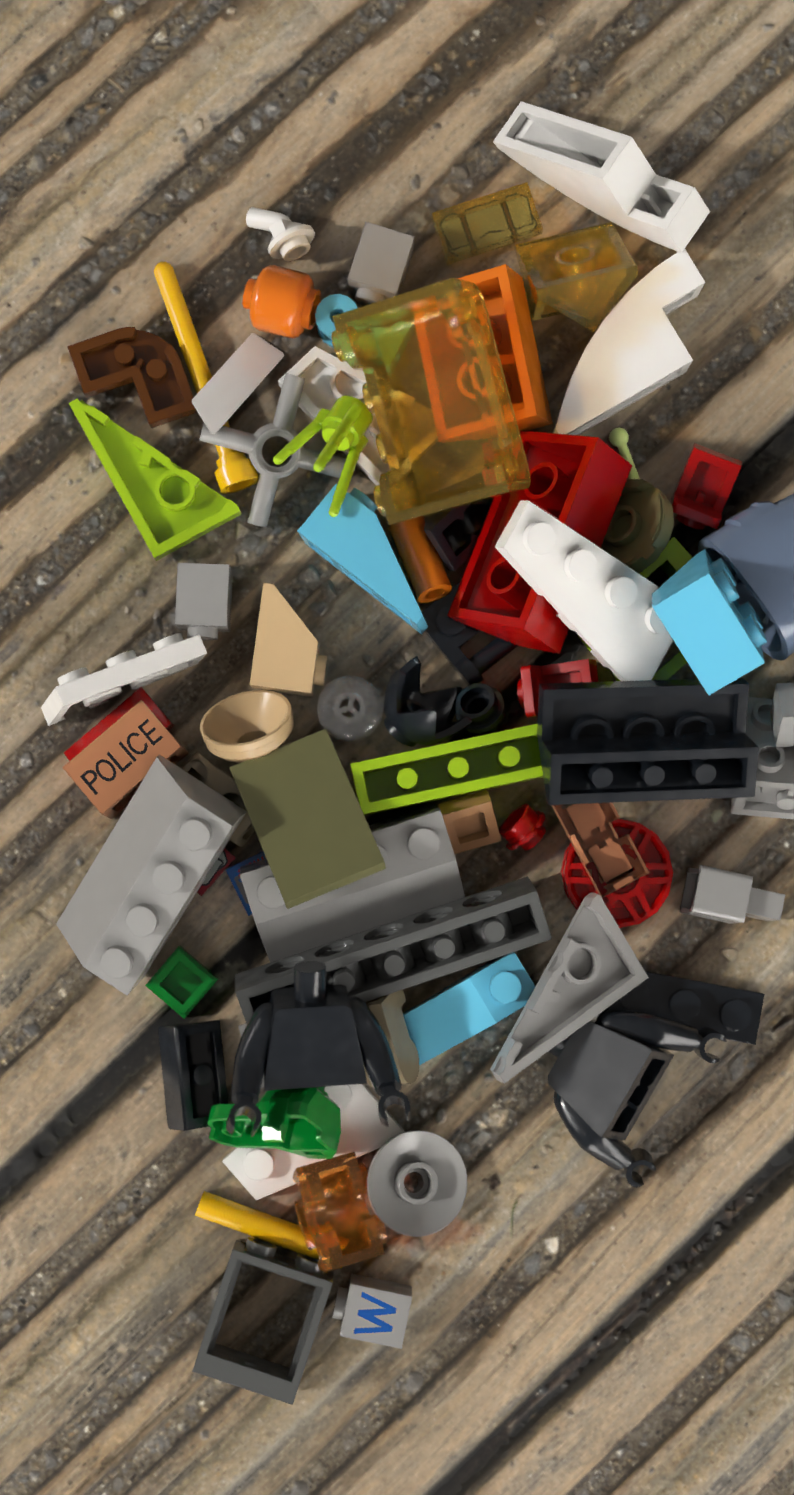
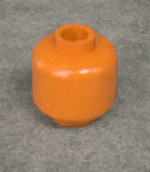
M269 265L262 269L257 279L250 278L247 281L242 304L243 308L250 310L251 323L257 330L292 339L299 337L305 329H313L316 323V309L321 302V291L314 288L313 279L309 274L276 265Z

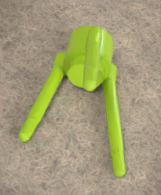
M348 395L341 396L337 399L331 410L322 408L315 419L273 457V462L276 465L282 464L320 430H323L322 437L327 444L313 465V469L316 472H321L336 450L344 451L349 449L329 509L331 517L338 516L360 453L368 443L364 433L372 423V412L361 400Z

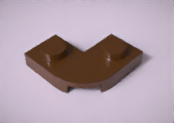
M124 327L67 346L86 398L134 382L151 429L197 413L192 404L194 397L180 358L174 347L161 337L150 332L136 330L135 327Z

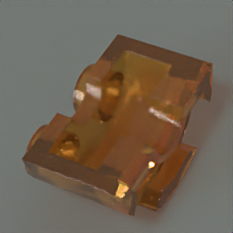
M355 1152L298 1167L293 1173V1181L298 1184L302 1199L294 1201L299 1226L308 1250L317 1249L320 1259L318 1260V1268L324 1272L385 1254L383 1244L387 1242L385 1226L376 1214L370 1215L367 1209L364 1195L368 1194V1171L363 1163L357 1162Z

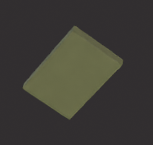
M327 729L281 746L260 758L247 760L229 767L287 909L386 869L384 859Z

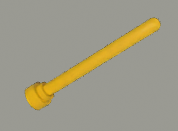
M160 262L154 268V275L196 393H198L212 378L175 271L170 263ZM227 421L223 426L230 427L229 422ZM215 445L219 459L216 461L218 469L214 474L221 493L238 492L258 482V473L250 459L246 458L245 453Z

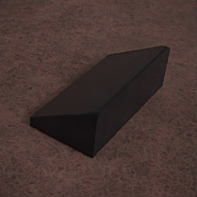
M220 1020L160 1026L158 1028L168 1128L186 1131L209 1127L207 1122L211 1107L216 1104H228Z

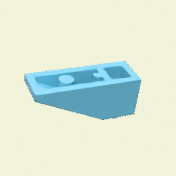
M336 483L298 529L299 535L307 546L422 635L428 628V625L378 517L374 513L378 508L377 505L363 492L353 488L350 493H346L338 516L331 517L329 509L337 487Z
M515 952L488 961L403 1013L410 1039L415 1043L418 1051L419 1065L498 1023L526 1005L536 986Z

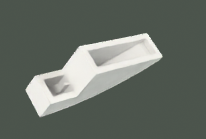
M521 101L493 141L496 147L511 159L572 200L639 236L680 253L683 252L710 213L695 187L656 175L634 139L619 132Z
M686 249L682 253L677 252L651 270L623 296L605 317L587 344L571 376L553 433L580 435L686 373L693 359L666 316L668 313L698 297L705 284L704 279Z

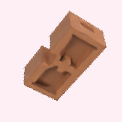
M613 803L573 804L563 810L561 806L565 804L551 805L598 894L600 892L592 879V869H587V863H594L598 870L601 884L632 869V867L635 868L634 871L605 885L604 888L608 891L603 895L600 894L601 897L649 873L630 835L625 834L618 837L611 822L620 817ZM621 845H630L629 848L634 850L637 855L636 859L634 860L625 854Z

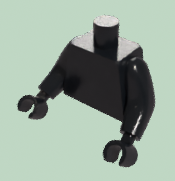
M304 961L294 965V988L273 990L270 1003L261 1004L250 1018L240 1039L234 1060L231 1100L235 1105L231 1108L226 1121V1130L230 1134H233L235 1117L239 1115H244L251 1119L253 1125L251 1137L257 1133L262 1116L261 1111L255 1104L259 1100L262 1080L265 1091L367 1084V1072L375 1093L381 1096L378 1102V1113L381 1123L389 1127L385 1110L392 1104L401 1105L405 1110L407 1122L410 1120V1101L404 1093L399 1092L402 1088L399 1073L381 1025L362 999L358 997L349 998L346 986H327L326 965L324 963Z
M634 1011L603 1012L598 1015L596 1021L590 1020L549 1051L558 1058L548 1074V1084L555 1090V1107L571 1136L584 1151L615 1170L624 1168L629 1184L636 1188L644 1185L642 1177L633 1169L636 1166L645 1165L652 1171H656L652 1156L648 1151L641 1148L631 1150L622 1140H626L674 1057L667 1050L691 1052L694 1050L705 1061L717 1063L720 1061V1058L716 1055L705 1053V1044L712 1038H718L724 1042H727V1039L712 1028H703L698 1031L696 1027L652 1014Z

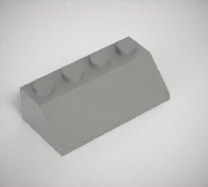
M158 755L56 923L82 966L128 996L147 974L247 811L169 760Z
M432 805L369 825L384 859L386 869L289 909L286 908L267 859L241 866L240 878L269 961L273 962L464 898L465 894L456 857L441 810L436 805Z

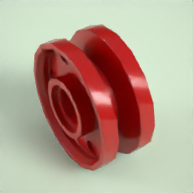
M617 819L611 822L618 837L625 834L630 835L649 871L648 874L601 897L617 925L621 928L640 924L658 912L670 893L673 869L670 854L657 834L641 823ZM570 842L564 851L560 872L564 892L575 909L578 910L584 897L591 892L597 893ZM624 843L621 845L625 854L634 860L637 858L635 851L629 848L630 845ZM593 862L587 863L586 867L587 869H592V879L600 894L607 893L608 890L604 888L607 883L601 884L596 866ZM632 867V869L629 870V873L634 871L635 868Z

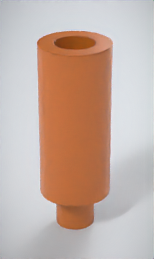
M409 502L398 503L391 508L395 522L390 526L389 530L417 601L429 603L439 600L451 592L452 585L438 552L424 531L425 518L422 514H414Z

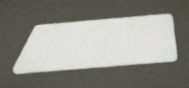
M252 333L192 399V404L211 434H216L284 357L283 352L255 333Z

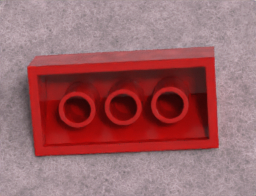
M520 431L447 616L520 647L560 654L569 628L557 616L559 613L544 596L538 595L500 554L495 545L520 500L532 502L601 548L632 465L599 437Z

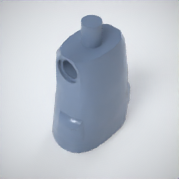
M794 494L775 503L770 501L752 503L750 508L727 519L725 526L702 538L698 544V553L706 549L713 562L722 558L737 583L735 588L740 596L737 601L740 605L749 601L764 626L762 631L767 642L761 645L762 651L771 658L782 661L794 653Z

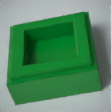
M178 946L145 986L185 1019L219 978L182 946Z

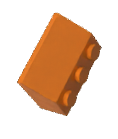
M504 264L410 292L440 442L506 437L520 433V431H529L553 424L522 276Z

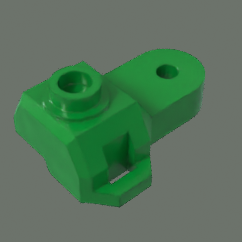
M325 1087L268 1090L255 1104L261 1111L262 1120L254 1136L251 1137L252 1121L244 1115L235 1117L233 1134H230L226 1130V1121L231 1108L235 1104H216L211 1107L207 1122L211 1128L209 1139L236 1148L280 1149L309 1159H332L334 1154L337 1153L341 1134L340 1108L338 1104L328 1097L327 1092L324 1091Z

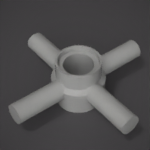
M288 373L285 374L273 423L260 427L254 434L222 426L216 434H211L205 423H203L199 441L249 454L252 465L260 473L247 523L267 528L279 478L291 475L298 467L316 472L313 469V465L321 452L307 449L303 446L280 465H270L266 463L262 456L263 444L270 437L281 436L289 443L298 435L293 429L305 378ZM332 456L325 468L317 473L340 478L346 459Z

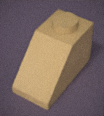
M263 583L250 686L255 690H268L313 697L314 686H324L328 656L319 655L320 647L318 641L276 586L271 583Z

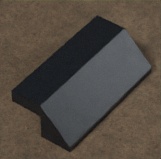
M738 678L711 695L707 694L698 679L539 684L537 737L547 803L549 805L755 797L759 747L746 735L749 683L744 678Z

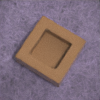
M487 790L438 804L454 854L501 841L492 802Z

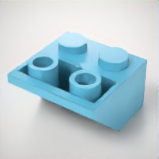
M704 549L652 593V607L707 694L711 695L764 664L765 660L761 645L765 644L767 639L762 631L764 626L750 602L747 601L740 605L737 601L740 598L735 588L737 583L722 558L713 562L706 549Z

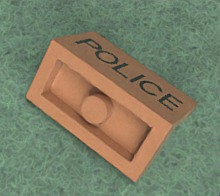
M141 700L62 768L102 815L113 819L127 807L158 755L176 765L189 752Z

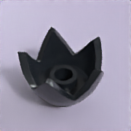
M418 656L411 659L390 677L383 704L386 715L384 719L386 729L396 740L410 747L416 746L417 743L420 745L438 743L452 737L473 722L465 716L457 722L451 723L455 715L456 699L462 691V687L457 686L426 693L420 692L421 662Z

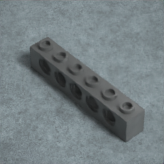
M527 876L235 974V992L246 1024H248L253 1013L261 1004L270 1003L273 990L294 988V965L300 962L318 961L326 965L327 986H346L349 998L358 997L367 1002L551 940L552 937L537 890Z

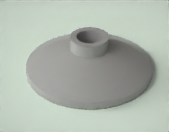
M413 1130L392 1137L377 1151L368 1171L367 1192L372 1209L380 1221L388 1228L406 1236H428L444 1229L460 1212L467 1192V1173L459 1152L448 1140L428 1131ZM414 1172L418 1177V1185L413 1191L409 1192L405 1188L404 1180L409 1173Z

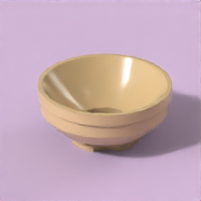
M251 690L229 696L212 706L204 714L200 722V732L208 750L213 755L237 763L260 758L281 747L289 738L294 728L293 710L289 700L280 693L268 690Z

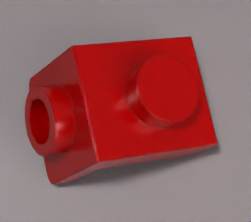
M694 443L671 497L673 513L677 514L676 519L695 529L703 530L706 525L717 529L722 519L724 506L742 467V461Z
M584 659L544 666H521V679H519L517 684V696L521 707L525 709L526 717L538 718L539 684L598 682L596 660Z

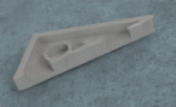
M589 893L584 897L490 1069L497 1081L505 1084L649 978L600 894Z

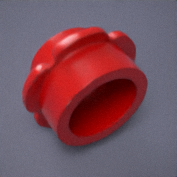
M523 804L515 809L505 819L499 829L500 835L508 841L506 847L511 851L516 850L519 846L524 851L533 848L546 832V828L543 826L545 814L535 811L528 804Z

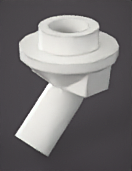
M251 207L247 212L246 224L248 227L272 233L273 236L268 246V252L272 258H283L287 262L294 261L304 256L310 250V243L315 237V231L311 225L292 222L288 216L282 213Z

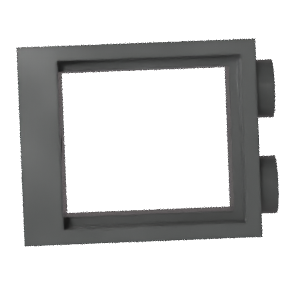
M248 1237L246 1243L236 1240L192 1372L293 1405L330 1293L334 1272L325 1269L326 1262L301 1253L297 1254L296 1259L276 1253V1245L255 1237ZM242 1262L315 1286L290 1367L216 1343Z

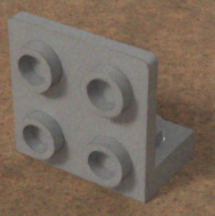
M748 697L746 735L759 747L755 797L731 798V814L794 819V746L775 748L770 720L773 699Z

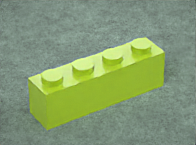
M537 724L350 764L358 802L364 816L543 778Z

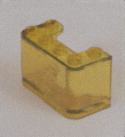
M450 278L332 316L336 328L332 332V343L338 359L341 362L347 361L353 369L364 371L367 383H364L362 386L363 398L370 413H375L380 433L376 435L378 453L385 464H389L390 471L383 472L380 475L379 485L374 487V498L380 514L387 517L389 525L415 521L530 487L528 462L483 296L475 283Z

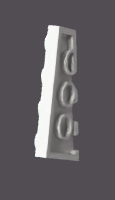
M520 500L495 548L538 595L544 596L559 613L557 616L562 622L584 640L592 649L590 652L603 667L609 668L620 681L652 680L673 642L672 637L652 607V593L659 587L532 502Z

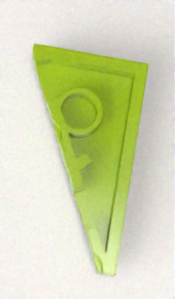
M78 398L69 403L156 561L242 514L235 502L220 495L201 482L191 472L182 469L173 463L169 457L110 420L107 415L94 406H90L82 400L79 401Z

